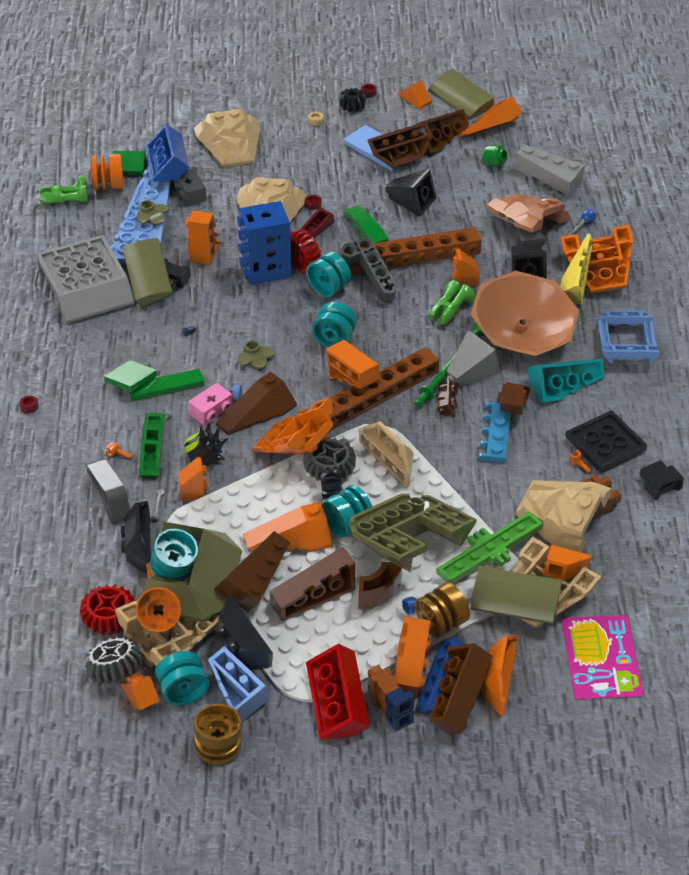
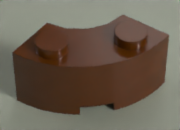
M510 382L503 384L502 391L499 392L497 403L500 404V411L523 415L529 398L530 386Z
M382 562L380 568L375 573L369 576H361L359 580L358 609H372L392 599L402 583V568L392 562Z

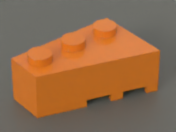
M193 210L190 217L186 219V227H188L187 241H189L188 254H190L191 262L211 265L220 246V240H216L218 231H214V228H216L213 213Z
M342 340L326 348L329 379L337 378L339 382L346 381L348 385L361 389L379 380L378 363L356 349L352 344Z

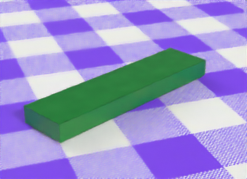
M194 369L153 378L136 390L128 392L131 401L204 386V379L200 369Z

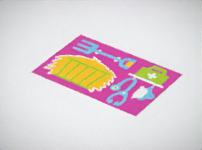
M628 615L561 618L575 699L644 696Z

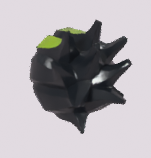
M208 423L205 430L200 426L198 433L187 438L184 447L190 463L197 457H201L202 465L206 466L214 464L218 460H225L220 453L223 452L221 449L228 438L219 439V427L212 434L211 424Z

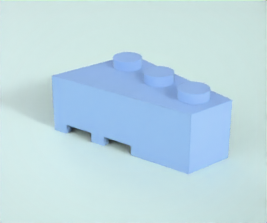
M225 646L208 659L226 704L240 714L241 722L270 699L266 685Z

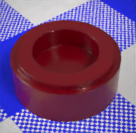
M364 84L361 87L367 98L374 97L377 94V87L373 84Z
M309 195L305 198V207L307 209L316 210L322 206V199L318 195Z
M30 395L24 396L19 401L20 410L24 413L37 411L39 408L38 399Z

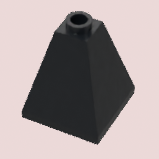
M430 169L393 179L385 187V191L391 200L417 216H421L437 198Z
M528 245L511 246V272L519 271L547 279V252Z

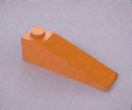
M512 96L497 102L484 115L477 118L476 122L469 125L459 134V137L509 121L513 123L523 111Z
M320 502L300 506L243 533L248 551H253L273 531L291 542L287 551L306 549L308 552L332 547L327 518Z

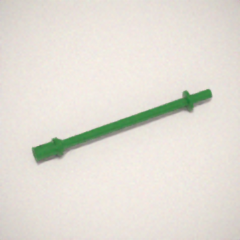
M476 323L473 326V334L477 337L484 336L485 334ZM454 356L429 386H423L419 389L420 396L414 402L416 407L420 408L426 400H432L435 397L434 390L447 376V369Z

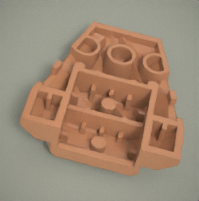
M513 194L503 196L500 199L495 198L487 203L485 207L498 216L505 215L506 221L514 220L516 227L531 233L542 229L544 217L558 223L570 220L569 212L564 210L565 204L558 202L556 198H536L535 196Z

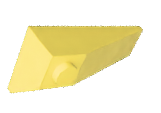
M587 234L563 275L561 285H559L574 304H582L593 245L591 234Z

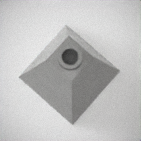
M468 331L447 369L448 376L446 378H449L453 385L456 384L458 387L498 374L500 368L495 349L471 331Z

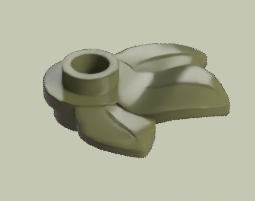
M144 200L140 203L137 219L141 224H145L148 221L155 225L162 224L164 222L163 214L168 212L169 208L164 204H154L151 200Z
M250 340L246 342L243 348L244 351L239 354L238 359L241 366L251 364L255 369H263L267 365L266 358L275 355L270 347L261 346L258 341Z

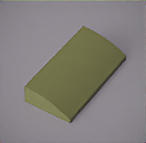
M454 69L441 75L428 88V91L456 111L464 109L469 120L485 113L494 105L493 96Z
M158 238L140 240L122 247L135 301L141 308L173 294Z
M479 566L470 610L553 624L562 590V580Z

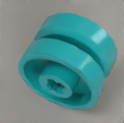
M329 251L323 254L306 268L308 282L319 295L326 298L333 296L351 282V272L347 263L335 252Z
M327 302L320 308L317 318L312 325L314 338L325 347H330L342 340L349 343L357 325L356 314L349 306L343 303Z
M179 651L168 655L157 664L155 677L161 687L163 698L168 704L174 706L190 704L200 699L207 692L209 679L203 670L201 659L196 653Z

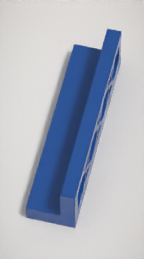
M455 636L441 642L416 706V709L421 713L433 710L435 698L441 693L438 686L446 672L443 670V665L449 659V655L446 653L447 648L463 645Z

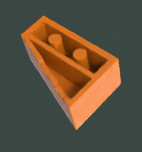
M405 616L399 639L394 677L396 678V684L404 693L410 690L414 697L417 698L419 690H423L425 683L422 671L426 672L428 659L425 658V653L429 652L430 640H427L430 620Z

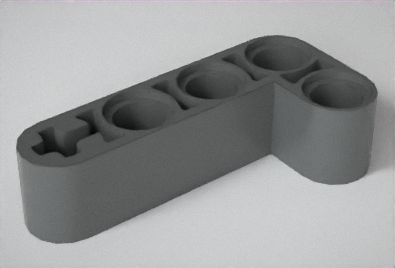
M361 237L345 243L341 248L340 256L347 265L360 262L380 299L384 302H391L395 298L397 285L372 240L368 237Z
M106 459L86 464L89 479L105 502L110 522L113 524L124 520V517L130 510L125 487Z

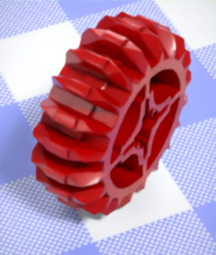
M297 229L290 232L291 265L299 272H302V274H306L307 266L322 256V251L319 249L316 239H313L312 234H309L307 230Z
M107 583L105 587L98 585L97 590L91 589L90 594L86 593L84 599L81 600L79 609L81 620L87 629L91 628L93 633L99 631L102 635L104 632H107L109 636L114 631L119 633V629L123 628L119 624L115 610L135 601V598L123 586L117 588L116 584L110 587Z

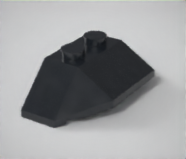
M142 501L135 503L124 517L125 526H121V537L125 538V541H121V551L126 553L127 562L147 575L146 565L150 562L151 558L149 502Z
M232 595L227 596L219 616L217 627L219 638L225 641L228 650L249 670L272 667V650Z

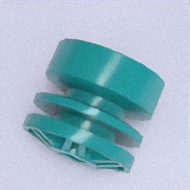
M356 485L346 487L339 494L332 495L321 504L329 528L341 538L352 534L350 517L373 507L365 492Z
M176 528L168 529L159 534L155 540L149 563L151 572L155 577L184 581L189 577L198 552V546L193 536L184 530Z

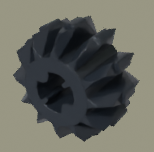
M358 88L345 89L341 92L339 98L340 107L348 112L353 111L355 113V111H361L366 105V94L363 93V90H358Z
M328 469V471H322L321 488L323 501L332 495L339 494L342 490L341 472L339 470Z

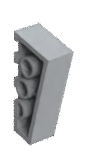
M523 145L516 157V170L530 178L539 179V183L543 185L548 184L552 187L553 191L564 193V197L568 199L583 181L584 165L576 161L527 145Z

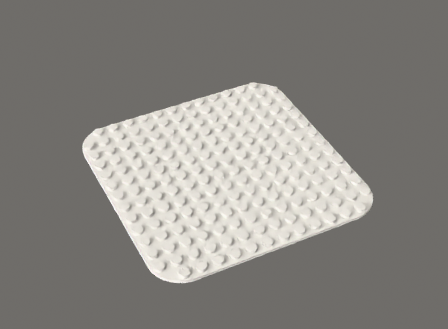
M363 424L335 436L337 440L343 439L344 443L349 442L356 455V466L353 469L352 475H348L347 479L341 478L342 490L350 485L360 487L368 496L372 506L401 493L410 494V497L421 498V495H430L477 519L475 526L468 536H473V533L479 532L481 528H485L490 534L494 533L410 441L396 429L387 427L407 447H410L414 453L410 486L407 488L359 443V428L368 424ZM304 453L296 454L180 507L170 516L167 522L226 533L241 548V563L252 552L247 549L243 533L300 506L317 502L322 504L321 479L316 481L315 477H310L303 464ZM329 528L332 547L308 552L306 549L286 550L260 602L249 612L242 609L273 652L272 667L262 670L274 686L287 697L302 702H313L306 662L336 644H341L355 651L361 683L370 679L368 676L369 669L379 665L384 671L395 666L404 617L418 618L416 612L410 615L405 613L402 607V600L412 596L418 599L428 592L432 593L435 588L445 583L436 573L437 568L472 547L467 542V539L462 546H459L430 530L414 537L427 544L426 552L413 558L411 572L402 568V583L396 595L388 602L372 609H358L360 577L375 573L380 568L382 562L390 561L378 556L353 537L352 534L341 538ZM344 547L355 562V590L281 621L270 605V591L339 548ZM508 549V555L511 557L510 562H505V565L502 567L496 563L491 564L488 562L483 567L513 572L514 568L517 567L519 559ZM478 569L453 584L465 597L469 610ZM470 610V619L457 628L452 627V630L445 633L442 637L434 638L428 633L427 640H430V647L494 614Z

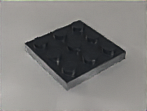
M612 410L566 431L565 437L599 472L647 450V444Z

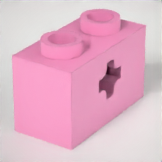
M218 383L188 401L189 415L203 426L216 420L233 405L232 394Z

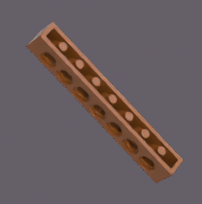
M476 227L379 242L374 243L389 269L455 257L456 249L462 250L467 255L480 254L482 240ZM360 262L348 266L351 275L365 272Z
M424 347L379 371V380L362 389L351 386L330 397L333 404V412L328 416L333 422V427L330 431L439 373V358Z

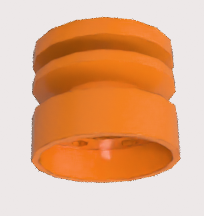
M110 154L109 162H105L104 156L100 155L101 163H97V157L93 155L90 172L95 191H99V183H102L103 190H106L108 182L111 183L113 190L124 189L121 154Z
M150 588L142 593L137 601V619L149 631L158 633L168 631L175 626L180 618V601L175 593L167 588ZM154 605L164 606L162 609L164 614L162 616L160 614L156 616L153 614L155 611Z

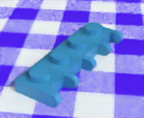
M486 402L485 409L492 410V412L483 416L484 421L490 422V427H483L482 434L489 435L488 441L480 442V447L487 449V453H480L478 459L480 461L505 463L511 413L500 411V404L497 402Z

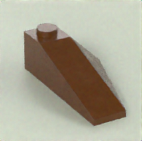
M464 109L425 120L432 133V139L425 152L431 154L442 150L457 134L469 125Z
M269 372L258 379L216 422V426L230 435L250 428V425L259 421L261 423L267 422V418L284 416L295 408L297 403L284 381L272 372Z

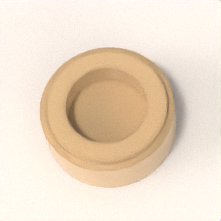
M312 112L308 115V123L312 126H320L324 123V115L320 112Z

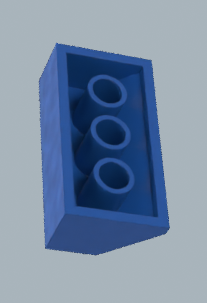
M166 124L146 145L149 167L154 182L179 179L189 170L182 134Z

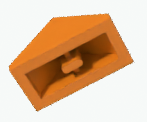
M422 80L399 92V96L419 109L432 103Z

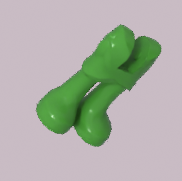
M85 175L79 176L77 184L72 186L41 187L39 190L41 204L64 203V201L88 202Z
M458 281L448 282L445 286L443 297L439 299L437 304L428 313L429 319L436 322L440 317V324L445 326L459 311V306L463 302L472 304L475 301L476 293L466 284H463L461 287Z

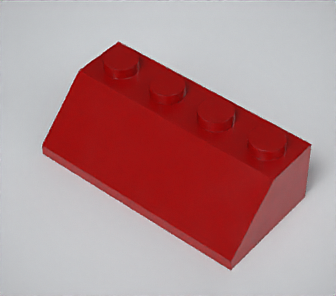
M336 644L308 660L306 667L319 739L353 737L370 728L355 651L341 644Z

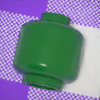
M489 145L482 153V160L488 167L502 166L508 157L506 149L501 145Z

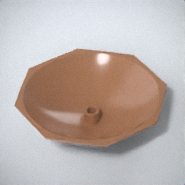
M513 271L480 284L471 317L492 345L535 357L571 342L579 310L556 281Z

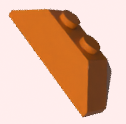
M515 634L503 636L489 648V654L493 657L490 662V668L482 682V695L501 716L505 715L516 656L518 635Z

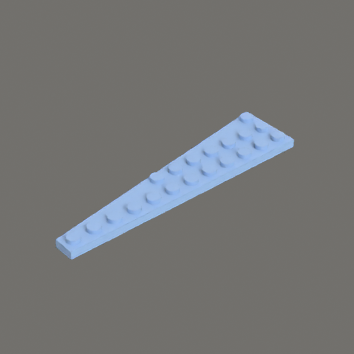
M149 162L147 170L144 171L143 178L140 180L128 210L124 215V221L119 226V232L115 235V241L110 246L120 264H126L122 249L125 245L152 238H158L160 245L162 244L166 213L163 214L164 222L158 225L152 224L150 221L141 224L137 219L140 203L144 200H151L154 204L168 206L172 180L154 182Z

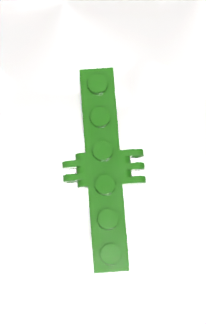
M529 511L493 534H490L485 528H481L479 532L476 531L473 533V536L470 535L466 538L472 547L439 566L436 573L445 582L454 584L478 569L479 566H483L488 562L491 564L496 563L502 567L505 565V562L511 561L508 549L541 530L543 523Z

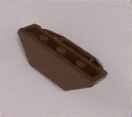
M427 121L370 138L367 141L373 156L391 168H395L422 159L432 139V133Z

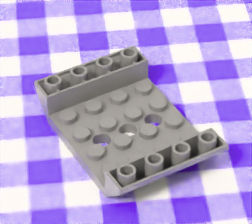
M104 235L36 253L33 256L38 269H43L60 302L61 314L66 323L135 304L128 278Z

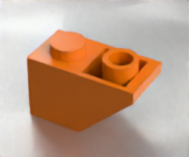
M456 249L455 257H453L455 270H452V279L458 281L461 287L463 284L478 286L479 269L476 260L462 250Z
M197 457L178 473L181 501L204 497V490H208L207 478L203 479V477H207L206 465H202L201 457Z
M551 545L543 575L563 581L574 578L583 567H589L591 555Z
M133 673L132 676L125 677V681L120 683L121 688L135 709L142 710L160 701L149 676Z

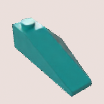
M603 358L527 367L529 385L541 403L560 401L564 397L605 377Z

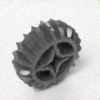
M327 437L317 444L318 448L310 454L308 452L304 453L303 464L305 470L310 474V477H315L316 481L321 479L322 471H328V469L339 470L341 478L347 479L348 475H352L353 469L356 466V455L353 447L349 445V442L344 443L343 439L337 440L336 437L333 439Z
M110 638L108 641L96 644L95 648L89 649V653L85 655L84 666L87 675L94 682L99 681L100 684L107 682L109 684L112 681L125 680V677L132 676V672L138 671V667L142 665L143 655L140 646L132 638Z

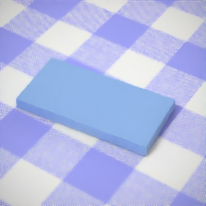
M364 125L343 139V144L391 171L397 168H391L373 156L367 140L383 134L369 126Z

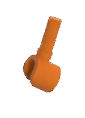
M112 442L106 447L108 449L106 454L110 457L117 453L131 460L133 458V455L122 451L116 442Z
M575 450V456L571 453L569 454L572 465L581 466L588 474L592 472L581 460V452L579 450Z

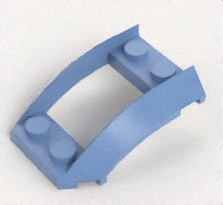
M605 310L602 316H598L601 348L604 356L611 364L613 358L617 360L633 358L639 361L647 359L650 365L660 355L655 339L653 316H646L647 313L643 311ZM608 324L612 326H619L620 324L637 326L642 324L644 345L611 344Z

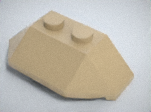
M381 421L359 428V443L406 488L410 486L414 456L412 449L407 447Z

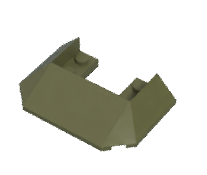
M401 493L350 517L353 537L378 556L408 572H411L413 558L426 552L427 544L414 537L430 530L462 546L477 522V519L430 495H421V498L410 497V494Z
M163 521L162 532L176 528L184 530L193 536L198 546L196 560L190 582L150 576L149 579H146L144 592L155 587L167 588L175 593L180 601V618L205 622L211 619L212 615L218 612L221 613L227 597L214 588L239 565L242 550L226 533ZM154 605L155 611L153 613L163 615L162 609L164 606Z

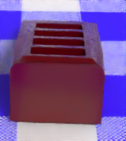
M320 207L301 229L313 231L312 233L308 231V233L312 234L314 239L335 222L334 214Z

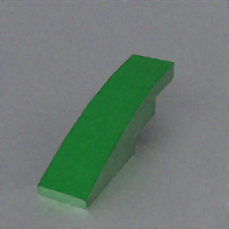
M359 205L343 210L344 217L351 220L352 227L359 231L360 238L368 237L373 243L389 241L380 225Z
M145 413L139 477H159L164 437V413Z

